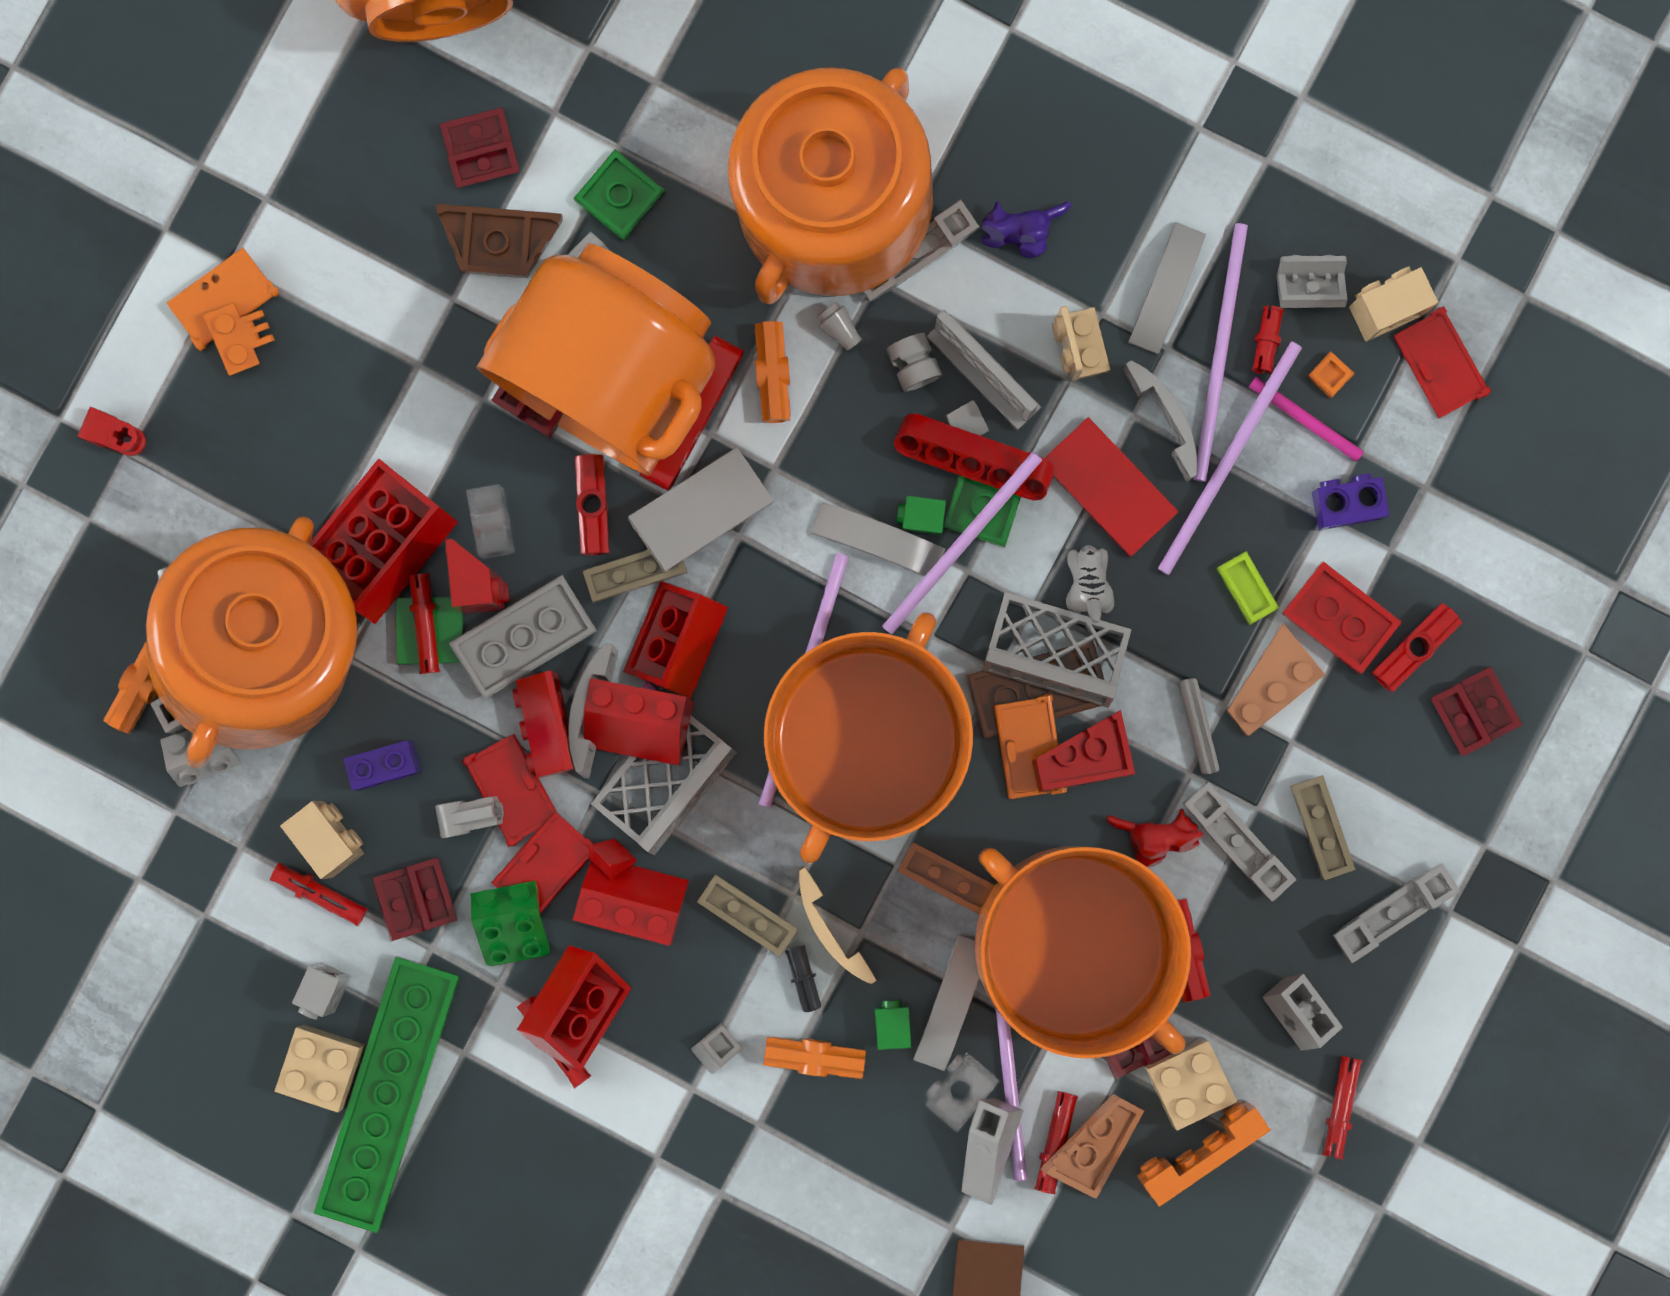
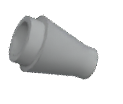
M837 301L816 317L821 323L818 326L841 344L846 351L862 340L845 306L841 307Z

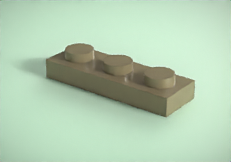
M646 550L584 570L583 574L592 602L597 603L687 574V570L683 561L664 573L650 551Z
M1321 775L1291 785L1290 788L1321 879L1327 880L1354 871L1355 867L1324 776Z
M716 874L697 901V903L779 957L798 931L797 927Z

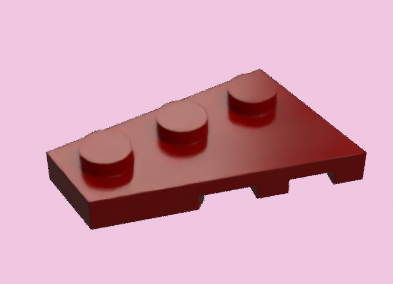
M1121 710L1032 760L1039 793L1129 777L1135 774Z

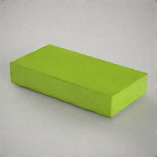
M1247 551L1216 568L1249 625L1279 609Z

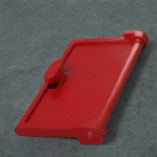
M1444 306L1437 308L1436 311L1430 313L1425 319L1393 336L1438 418L1449 414L1474 399L1478 400L1482 397H1487L1492 392L1480 375L1446 314L1447 310Z
M515 734L477 754L473 753L465 756L461 760L463 765L467 767L482 797L498 796L500 803H502L504 810L503 824L498 826L506 839L505 842L508 847L515 846L523 840V837L538 830L552 813L556 811L539 778H536V773H530L526 754Z
M554 811L491 883L496 888L536 880L539 890L541 914L590 859L589 846L595 843L589 838L586 839L559 813Z

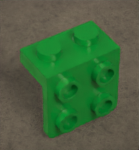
M536 880L470 893L471 922L487 966H497L547 956L550 953V944L540 915L539 890Z

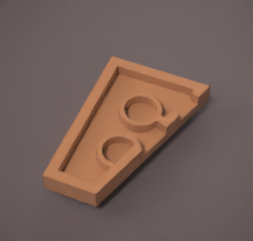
M1284 623L1281 624L1271 643L1265 649L1251 674L1245 680L1226 710L1246 737L1251 735L1325 675Z
M1113 1094L1040 1170L1097 1199L1142 1117L1144 1110Z

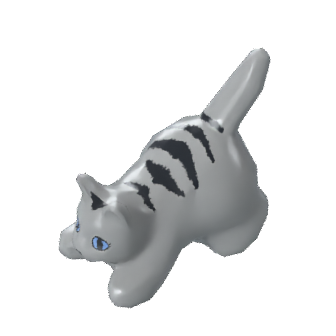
M1086 545L1079 553L1077 550H1071L1067 553V562L1073 576V584L1066 597V605L1069 611L1078 614L1082 611H1088L1091 620L1094 623H1098L1101 618V611L1109 613L1114 607L1113 590L1106 580L1108 552L1103 548L1097 550L1091 545Z

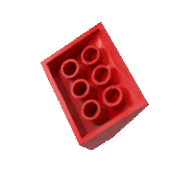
M378 458L311 540L309 545L318 550L337 569L351 594L355 611L376 624L409 584L408 575L417 574L458 521Z

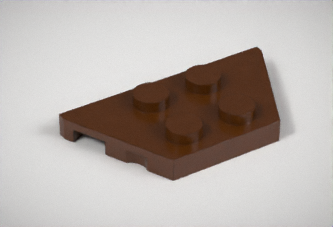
M436 204L437 213L462 273L528 278L563 221L561 213Z

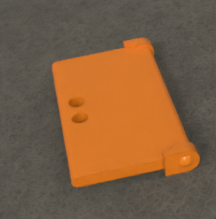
M242 247L166 302V304L190 334V339L195 347L202 351L206 348L207 344L213 341L203 314L235 303L241 318L249 315L273 296L276 297L280 293L278 288L270 280H267L244 247Z
M1052 694L994 705L1008 799L1067 792V788L1039 793L1032 760L1058 746Z

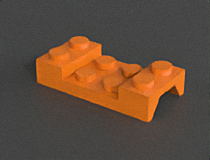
M1237 1100V1103L1226 1107L1222 1111L1224 1116L1219 1118L1226 1131L1220 1133L1217 1130L1208 1135L1202 1141L1204 1146L1195 1152L1192 1149L1185 1151L1175 1159L1177 1164L1174 1166L1165 1157H1162L1160 1160L1154 1157L1145 1162L1140 1167L1142 1172L1136 1176L1159 1207L1271 1131L1256 1107L1247 1101L1240 1103L1239 1100Z

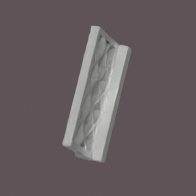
M943 310L937 316L935 328L926 336L928 341L1018 431L1041 409V406L951 314Z
M1005 592L982 671L1109 708L1115 698L1117 682L1132 629L1102 620L1094 623L1088 616ZM1008 604L1021 606L1028 617L1013 624L1006 613ZM1044 614L1054 616L1059 627L1044 633L1036 618ZM1004 621L1007 628L1001 630ZM1031 622L1039 637L1024 644L1016 629ZM1076 623L1085 625L1091 635L1076 643L1068 630L1069 627ZM1062 631L1071 646L1056 653L1048 638ZM1011 632L1019 646L1010 652L996 648L999 637ZM1107 633L1122 636L1120 646L1110 652L1107 651L1099 638ZM1094 640L1103 656L1088 663L1080 647ZM1041 641L1051 657L1043 661L1033 659L1028 651V648ZM1072 651L1075 652L1083 665L1074 671L1066 669L1059 659ZM1117 654L1116 661L1114 663L1111 657ZM1106 660L1112 670L1110 681L1097 678L1091 667Z
M693 716L690 718L686 736L688 756H683L681 762L689 761L690 774L685 780L673 781L671 764L652 760L648 761L647 759L636 762L639 758L629 756L591 803L593 807L635 840L638 845L653 855L659 851L737 754L734 749ZM691 724H692L694 727H696L699 731H697V732H692V731H691ZM707 736L714 744L706 754L694 755L692 737ZM694 760H700V762L695 766ZM666 764L668 782L650 784L649 765ZM643 766L645 784L627 786L626 774L632 767ZM621 781L622 787L615 788ZM680 785L679 788L674 792L673 786ZM668 787L669 800L666 804L652 807L651 788ZM645 789L647 807L629 809L628 791ZM622 792L624 810L611 812L602 805L611 793ZM659 811L658 814L653 818V812ZM647 812L648 826L639 835L631 829L630 814ZM624 815L625 823L617 816Z

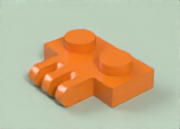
M231 303L203 314L229 376L260 365L254 349L275 341L273 334L266 335L261 339L258 333L270 328L268 322L254 326V320H259L265 316L262 310L240 318L235 303Z

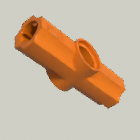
M766 321L755 324V341L758 359H755L757 388H760L762 422L782 423L790 421V399L788 396L790 376L788 357H785L783 322Z
M146 642L135 663L130 664L124 671L118 684V689L120 690L103 720L108 725L127 734L132 733L146 705L150 704L157 696L149 674Z
M767 1036L763 1066L798 1070V1073L826 1077L827 1074L862 1079L866 1050L832 1045L831 1042L815 1039H802V1041Z

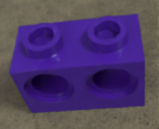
M1372 473L1352 477L1353 482L1340 484L1339 479L1320 482V488L1312 492L1319 531L1378 521L1389 517L1383 477L1373 479ZM1361 490H1367L1372 494L1373 503L1371 506H1365L1360 502L1359 492ZM1329 495L1336 496L1340 500L1341 509L1339 512H1333L1327 507L1326 499Z
M410 740L343 758L353 791H360L422 773L414 741Z

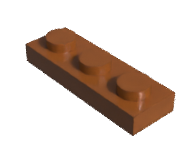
M912 842L898 869V872L979 915L988 895L995 886Z

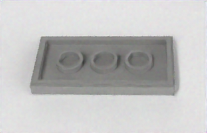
M736 447L628 516V520L663 572L666 573L771 505L774 500L738 447Z
M561 575L449 644L483 700L594 634L597 630L567 581Z

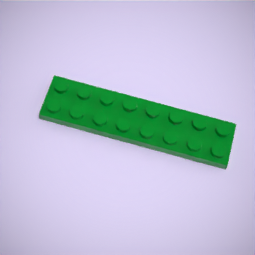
M395 956L314 1214L374 1233L380 1231L460 975Z

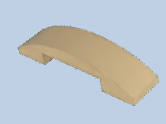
M804 867L799 871L801 897L807 917L818 939L831 956L851 974L867 983H874L877 979L860 952L857 951L847 958L814 906L813 902L822 897L823 894L807 868Z

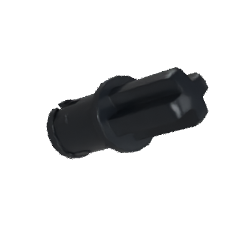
M801 945L787 949L785 953L787 954L793 975L791 983H795L802 1011L812 1012L821 1008V1002L814 981L816 973H812L805 949L806 946Z

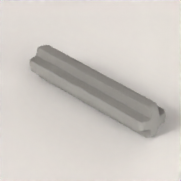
M1196 678L1182 680L1179 686L1201 773L1203 775L1216 773L1219 771V764L1198 681Z

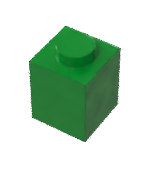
M907 496L905 504L899 503L897 523H902V530L908 533L941 537L946 500Z
M901 1000L881 1001L882 1007H875L878 1050L911 1048L908 1005H901Z

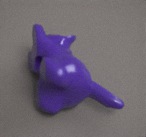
M997 201L994 208L983 219L981 227L987 234L982 236L981 242L986 246L997 248L1014 243L1020 249L1022 256L1027 258L1038 257L1047 249L1046 240L1050 232L1051 220L1064 215L1071 208V203L1069 201L1045 211L1029 210L1018 214H1009L1002 210L1000 202Z

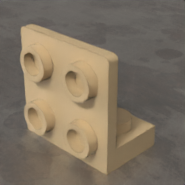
M1067 306L1060 307L1057 316L1054 318L1055 323H1052V330L1056 343H1062L1063 354L1060 355V362L1063 373H1069L1071 381L1110 372L1095 307L1069 313Z

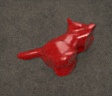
M1184 809L1179 810L1176 819L1170 824H1136L1112 815L1106 817L1107 822L1114 828L1129 832L1131 845L1135 851V860L1146 867H1153L1161 863L1168 851L1181 853L1196 848L1200 845L1198 840L1204 836L1202 831H1198V825L1185 814Z

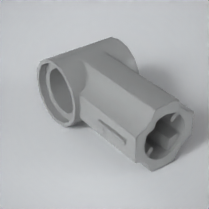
M498 796L476 799L470 802L463 800L435 806L441 839L468 834L470 830L503 824L504 810Z

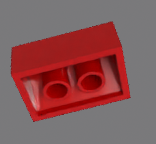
M453 539L445 540L452 607L464 614L505 610L504 602H509L510 600L508 583L504 582L502 577Z
M663 581L660 582L623 672L691 699L728 607L701 594Z
M550 670L516 680L517 688L512 689L516 708L522 707L524 720L519 721L523 741L529 740L531 753L526 754L530 773L535 772L536 778H544L576 771L570 753L569 721L558 673Z
M590 678L584 706V739L590 740L596 746V750L680 766L694 701L686 696Z
M591 861L581 887L573 920L670 946L673 943L689 880L631 865L610 880Z
M569 945L523 1018L517 1031L535 1047L575 1071L581 1072L630 992L631 987L596 953Z

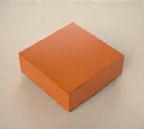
M1330 351L1307 377L1331 399L1355 373Z

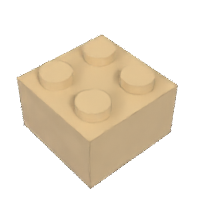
M1410 267L1401 269L1392 274V278L1386 280L1385 284L1381 285L1378 280L1361 289L1360 293L1355 295L1356 300L1349 306V309L1365 342L1425 315L1439 303L1422 267L1411 271Z
M311 801L280 825V827L320 879L334 878L365 854L360 848L363 842L353 829L346 830L340 822L343 816L333 803L327 804L325 801Z
M305 1024L296 1027L274 1092L331 1111H342L346 1108L366 1045Z
M1204 1037L1186 1045L1180 1053L1171 1054L1153 1064L1144 1065L1172 1127L1176 1130H1180L1237 1103L1236 1097L1210 1042Z

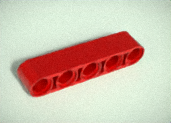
M716 335L709 343L715 356V368L711 378L700 394L702 399L701 410L696 421L679 448L669 457L660 459L650 476L642 473L639 474L640 477L667 491L676 482L744 354V350Z
M915 413L908 414L903 418L894 439L895 449L906 457L997 489H1001L1031 454ZM1041 457L1043 459L1041 463L1016 490L1014 495L1033 501L1045 498L1055 469L1053 464Z

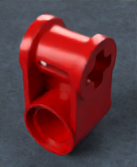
M90 406L77 435L82 440L102 448L107 447L127 456L139 455L145 449L147 442L145 434L140 429ZM124 436L132 437L130 443L123 442Z

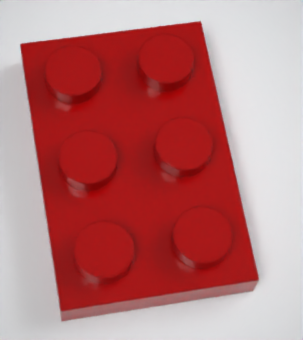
M1324 561L1318 565L1281 613L1358 674L1364 672L1401 624L1398 618Z

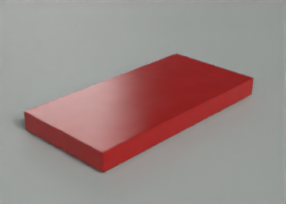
M1089 417L1045 457L1054 466L1053 477L1129 557L1136 553L1178 513L1177 509Z

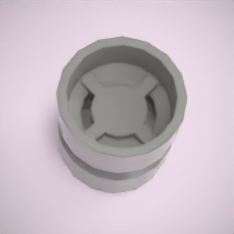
M925 333L906 337L886 348L892 366L899 368L897 378L903 392L921 388L942 377V372L936 358L929 357L932 349Z

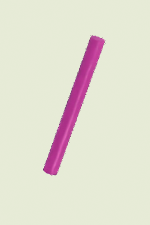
M1255 377L1249 388L1260 395L1266 383ZM1278 391L1275 393L1270 403L1355 462L1360 459L1364 453L1363 450Z

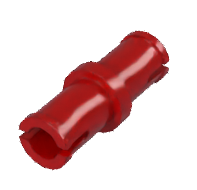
M1270 306L1263 307L1260 331L1255 335L1254 340L1257 343L1252 371L1255 373L1264 374L1265 371L1267 375L1273 373L1276 348L1281 345L1279 332L1284 309L1272 306L1271 310Z

